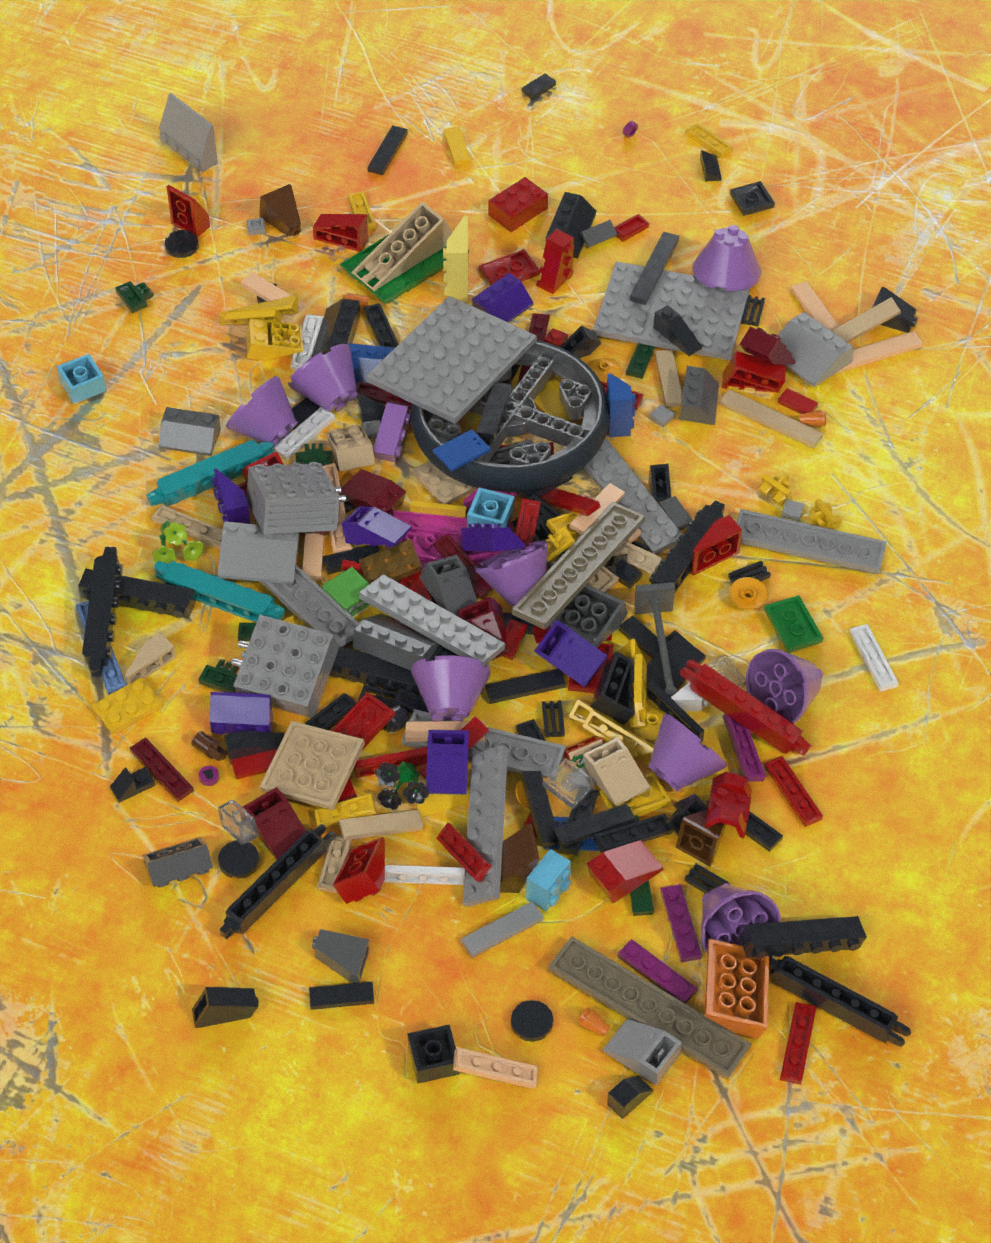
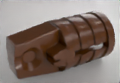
M199 731L192 739L191 745L211 759L214 758L217 761H221L228 754L219 746L220 744L203 731Z

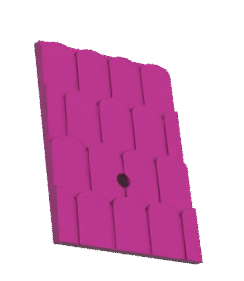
M393 511L391 516L412 527L397 544L411 539L423 569L426 563L443 559L433 547V543L448 533L463 549L461 528L467 527V518ZM509 523L508 527H509L511 530H512V523ZM508 550L464 552L480 568L482 567L481 562Z

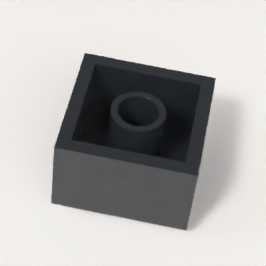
M450 1024L407 1033L408 1048L417 1084L460 1074L459 1071L453 1070L456 1046Z

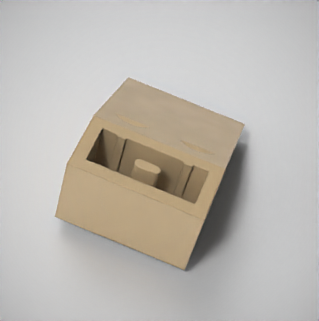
M352 425L347 429H333L331 432L326 433L339 471L375 464L372 443L362 426Z
M618 737L583 754L586 772L615 806L650 789L648 782L629 750Z

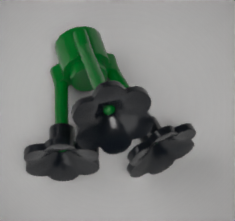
M402 761L399 766H396L395 764L389 765L387 762H384L376 770L375 774L380 785L395 786L391 790L384 788L377 797L383 807H390L392 810H396L401 805L402 800L398 797L397 791L403 782H410L408 787L403 790V795L407 797L408 803L413 804L416 802L417 804H422L425 798L429 796V791L425 788V784L422 782L418 783L420 773L416 772V767L412 763Z

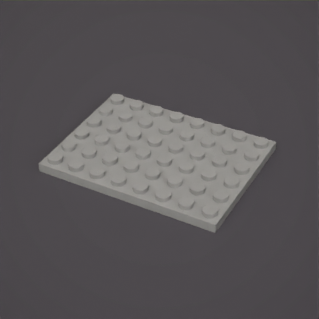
M616 261L593 329L597 336L681 351L653 328L654 313L669 305L680 314L702 345V349L694 354L731 360L750 288L741 291H726V288L716 286V289H713L699 282L693 275L664 270L647 304L644 305L629 299L645 267Z
M448 296L366 376V381L456 424L537 341V336Z

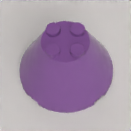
M736 225L716 229L711 239L693 262L692 267L693 274L699 282L713 289H716V286L726 288V291H741L751 288L758 283L761 276V269L749 236L742 230H739V227Z
M347 344L333 346L330 348V352L324 355L320 352L309 359L290 377L292 381L291 383L288 382L289 387L328 412L334 409L336 412L342 410L345 407V403L358 397L351 349Z
M277 376L272 377L251 394L253 398L246 405L242 403L226 424L228 430L259 442H273V447L279 443L280 438L284 439L290 434L289 429L294 428L298 422L293 415L281 379Z
M546 541L533 542L523 549L502 552L481 562L482 567L476 566L475 570L511 607L515 606L546 573L548 544Z
M767 649L756 654L750 661L746 672L747 693H750V695L794 724L802 717L821 689L823 673L808 660L779 649Z
M435 656L433 661L426 662L424 658L415 662L411 667V673L432 716V721H463V719L469 717L490 676V667L488 665L486 667L481 665L480 660L462 656Z
M664 714L648 767L675 791L678 792L692 783L725 769L727 764L710 747L708 748L700 742L701 739L669 714Z
M725 883L705 894L702 898L701 942L706 953L709 939L742 946L739 935L746 925L781 922L777 905L770 897L760 892Z

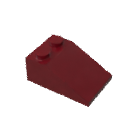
M360 469L341 488V493L338 494L345 495L346 500L356 508L359 506L376 507L392 515L393 511L403 504L407 491L392 480Z

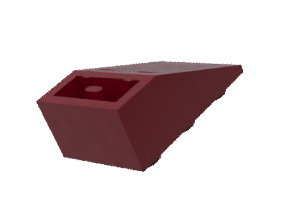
M750 326L739 344L746 353L769 363H796L792 357L793 354L786 349L787 346L781 342V338L774 333L771 335L767 334L762 328L758 327L755 329Z
M491 596L458 610V617L505 643V649L492 660L508 654L503 608Z
M278 787L243 806L244 820L276 860L306 832L289 801Z

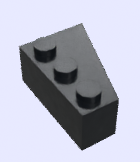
M617 651L608 659L590 707L623 725L634 715V709H632V700L634 699V693L632 692V683L634 682L632 659Z

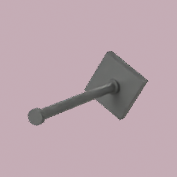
M674 582L636 585L634 611L635 614L653 613L666 684L665 693L673 696L677 693V690L673 684L661 612L673 611L675 585Z

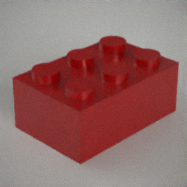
M526 177L488 200V215L510 232H513L548 209V193Z

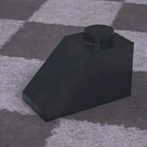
M581 325L560 348L569 351L578 358L590 355L601 342L594 331Z
M639 1076L623 1079L608 1092L607 1105L623 1119L653 1093V1089Z

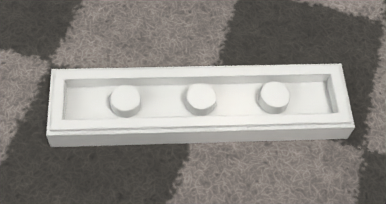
M306 314L302 326L303 352L293 355L291 369L297 370L312 358L323 322V316Z
M320 407L273 447L274 452L277 451L279 456L287 461L334 421L335 415Z
M868 624L850 628L849 634L879 691L898 687V681Z
M385 865L384 882L464 885V868Z

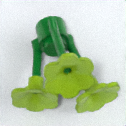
M165 521L160 527L162 533L159 536L161 546L152 553L154 562L162 561L169 564L171 561H175V551L173 548L165 546V540L167 543H174L175 545H180L183 542L185 544L183 549L184 559L187 561H196L204 553L203 543L201 541H191L188 543L186 541L185 525Z

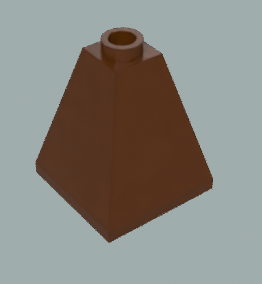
M290 184L260 196L259 210L260 218H263L264 221L287 236H296L301 232V221Z
M707 810L685 816L682 819L675 848L711 867L727 824L719 822L711 827H706Z

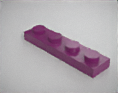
M724 714L723 720L743 776L746 777L748 782L764 781L766 776L750 731L727 714Z
M681 884L662 887L660 893L681 963L702 959V953Z
M633 939L618 952V957L658 988L686 1004L697 992V988Z

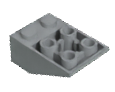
M626 1019L604 1047L603 1052L657 1086L680 1056L682 1042L664 1030Z

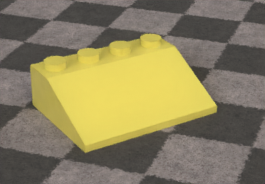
M464 216L447 239V248H443V259H447V261H443V271H447V273H444V284H447L444 285V296H451L464 303H468V216Z

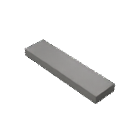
M532 901L461 938V943L473 958L543 921V915Z

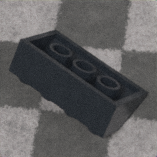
M564 192L546 239L556 229L574 237L573 258L578 259L584 245L580 232L591 228L597 211L581 195Z
M341 299L326 308L312 357L320 352L323 355L330 352V348L333 346L353 343L361 316L360 301Z

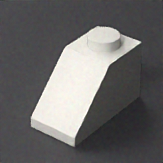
M690 682L671 697L684 711H701L703 708L711 705L691 691L689 687Z

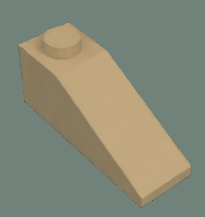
M161 632L150 637L143 644L125 673L127 685L141 677L145 679L176 658L174 646Z

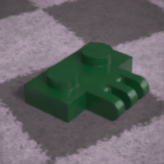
M129 281L115 287L116 293L131 313L148 307L146 300L154 296V293L147 287L145 282L134 286Z
M312 443V449H309V445L305 444V452H296V463L309 464L310 462L321 463L322 466L333 464L332 451H323V443H319V449H316V443Z
M220 659L216 667L205 666L198 678V682L201 685L222 692L236 693L234 683L239 666L233 665L232 667L231 662L227 661L225 664V660Z

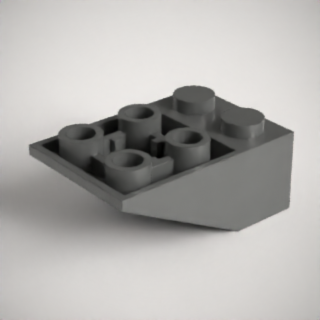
M457 555L426 563L419 578L438 606L458 616V610L477 602L467 568Z

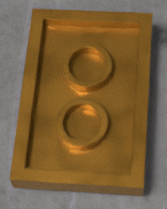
M411 539L359 560L365 579L369 584L383 574L394 581H398L423 571Z

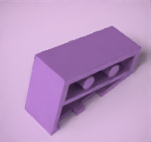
M386 403L373 448L375 459L396 463L397 458L401 456L402 445L411 424V414L409 413L408 406Z

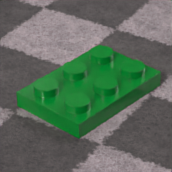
M799 595L764 606V612L787 653L823 642L821 632Z

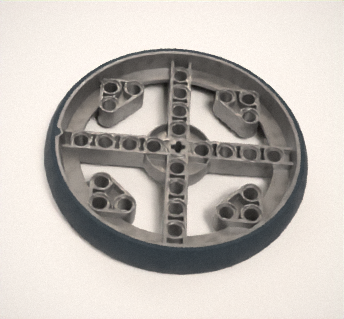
M537 340L515 363L517 365L531 366V368L511 392L495 438L480 437L491 448L490 452L451 472L432 450L460 436L461 429L459 423L454 424L412 403L411 424L414 436L422 452L434 466L449 477L471 487L492 491L524 492L557 484L585 467L597 454L606 438L610 421V409L605 389L595 372L569 351ZM511 368L497 382L509 380L511 378ZM553 374L563 379L559 383V400L567 417L571 420H579L584 416L582 426L536 409L534 400ZM486 392L468 411L482 416L490 393ZM525 433H530L566 446L551 456L550 445L546 442H537L512 448L509 452V465L489 463L507 437L519 436Z

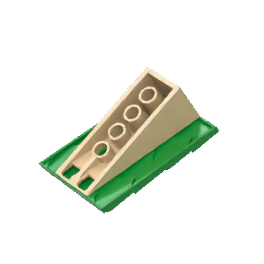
M422 201L390 234L339 265L384 304L390 303L404 292L410 291L425 279L434 276L443 269V261H447V259H443V248H447V239L452 234V231L445 219Z

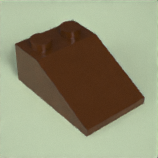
M532 824L526 825L503 841L501 893H519L527 881V877L540 860Z

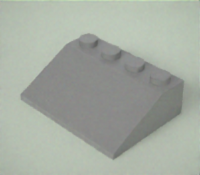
M170 93L159 126L160 140L171 147L174 152L180 154L184 160L190 162L194 168L199 169L203 173L218 163L214 126Z
M805 312L791 319L778 334L781 342L787 346L786 349L793 354L792 357L796 361L795 364L783 365L813 387L852 363L853 346Z
M224 522L218 578L294 584L299 532L263 534L259 525Z

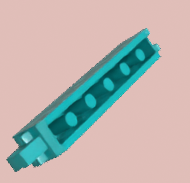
M250 440L162 477L157 481V488L146 494L147 500L151 506L164 503L168 507L205 490H209L213 487L212 477H215L214 469H218L230 480L242 476L241 472L246 466L274 453L273 442L257 444L256 441Z
M162 561L154 563L156 578L168 585L193 589L196 601L255 623H257L259 615L281 620L285 614V608L275 604L273 597L268 594H262L249 587H243L235 582L218 578L216 575L207 574L200 569L188 567L183 563L171 561L170 564Z

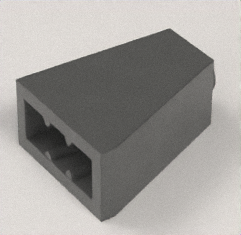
M320 929L318 937L315 936L312 943V949H315V958L351 983H360L370 950L369 939Z

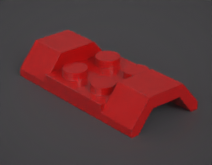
M726 771L713 778L705 820L706 827H711L720 822L735 827L740 838L745 837L752 792L746 777Z

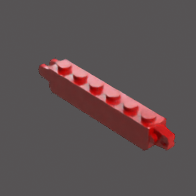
M690 659L686 662L687 668L684 667L680 670V675L691 683L689 686L691 691L780 752L788 754L792 750L805 756L810 749L811 744L801 736L803 730L705 663L702 666Z

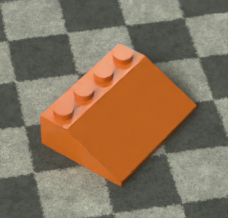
M709 939L705 1017L737 1035L758 1039L767 1029L769 956L759 959L755 957L747 958L743 946Z

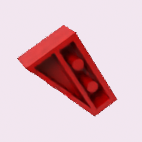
M320 214L313 226L314 240L360 252L368 240L367 214Z
M556 229L546 239L542 257L545 259L544 266H541L539 270L542 275L541 279L536 283L537 287L554 294L567 279L572 277L574 237Z
M736 351L723 371L722 388L727 389L728 386L744 390L745 387L756 388L755 391L778 393L785 383L786 366L772 364L758 357Z

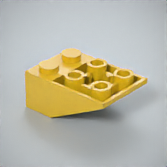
M250 318L246 331L247 358L269 360L303 352L302 325Z

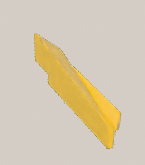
M299 295L221 312L219 315V326L248 324L250 318L282 322V315L298 314Z
M631 639L618 652L633 660L634 682L632 683V692L634 693V699L632 700V709H634V715L629 719L630 728L634 729L646 727L647 664L643 654H639L636 640Z
M584 699L576 701L569 717L584 723L582 727L603 738L606 742L618 737L629 750L632 757L653 752V744L620 722L590 707L591 703Z
M468 772L467 795L429 794L425 798L424 803H416L420 817L424 818L468 804L471 772ZM507 774L506 791L511 790V783Z

